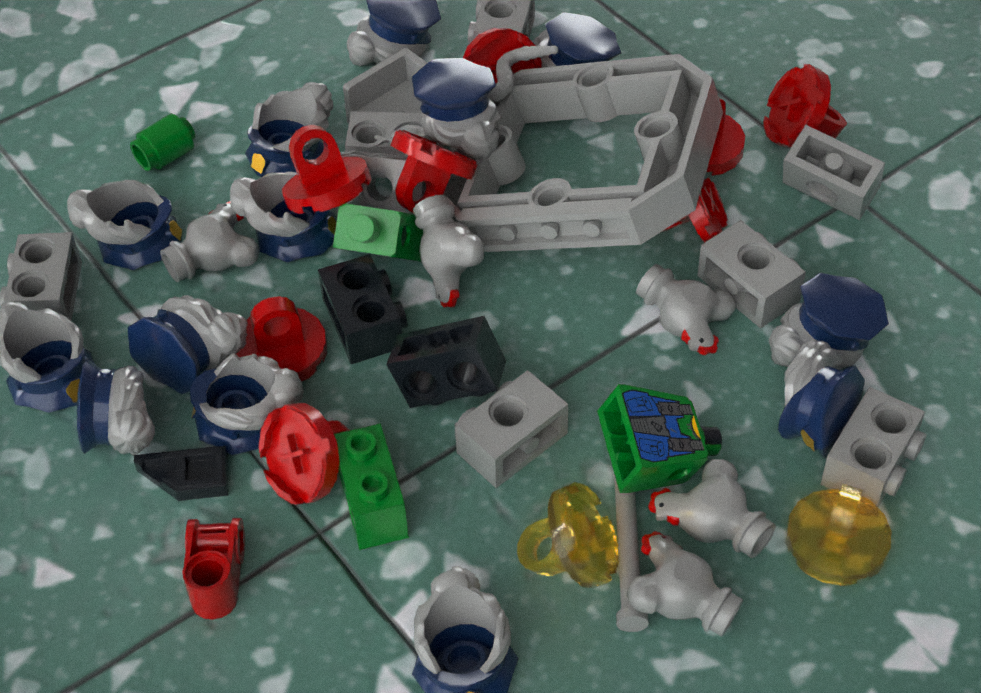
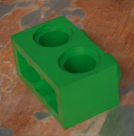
M381 423L334 434L338 445L340 461L338 474L359 550L409 538L405 502Z

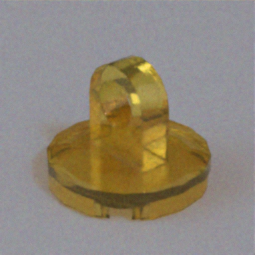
M577 482L567 484L553 491L548 502V517L529 525L520 536L517 544V555L520 563L526 569L544 577L567 571L575 582L585 588H595L609 583L612 580L610 574L616 573L619 564L618 543L611 520H609L608 516L600 517L595 507L601 504L599 497L588 486ZM551 537L552 548L550 553L544 559L538 561L537 549L539 544L545 538Z
M842 483L840 490L827 489L816 491L797 502L788 518L785 543L788 551L790 552L791 549L792 555L797 559L796 564L804 573L823 583L840 586L857 584L858 579H864L868 576L870 579L879 573L891 549L892 531L885 514L871 500L862 496V489Z

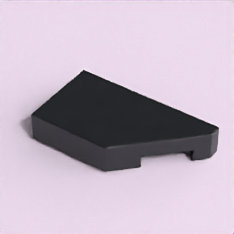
M225 445L134 455L136 470L178 501L228 496V454Z

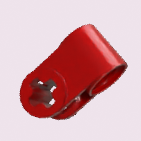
M232 518L231 523L200 524L198 519H189L186 525V551L182 570L186 590L192 609L198 616L203 619H219L228 615L236 607L238 601L240 570L245 555L244 523L242 518Z

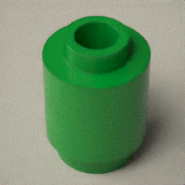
M170 113L138 132L136 139L130 142V149L134 158L146 171L154 168L160 170L194 149L193 139H195V131L186 118H179L175 114Z

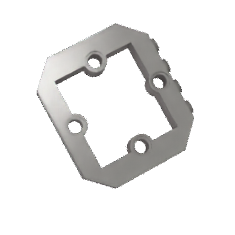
M680 54L519 70L514 74L512 92L504 100L494 102L500 115V120L498 121L499 128L496 129L499 132L496 149L487 159L471 158L478 164L472 180L451 174L443 194L447 197L449 204L455 208V215L452 219L467 226L472 234L477 235L484 245V252L642 245L696 209L723 115L714 80L710 75ZM650 113L640 119L634 127V134L644 159L637 185L572 189L568 181L562 178H552L538 183L530 192L497 194L501 185L517 180L525 171L526 164L517 145L525 123L584 118L592 122H605L619 115ZM451 146L450 151H457L467 156L464 151Z

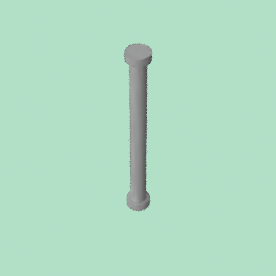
M614 474L621 609L616 613V625L622 631L638 632L648 627V613L639 612L633 608L626 596L633 580L640 576L635 492L620 493Z

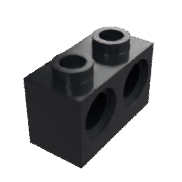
M370 254L318 269L323 302L350 364L391 352L397 335L402 334V329L407 328L408 323L401 302H393L390 297L392 295V287L385 269L378 271Z
M485 316L398 334L386 365L410 408L429 404L439 405L449 400L469 396L480 397L497 391L506 359Z

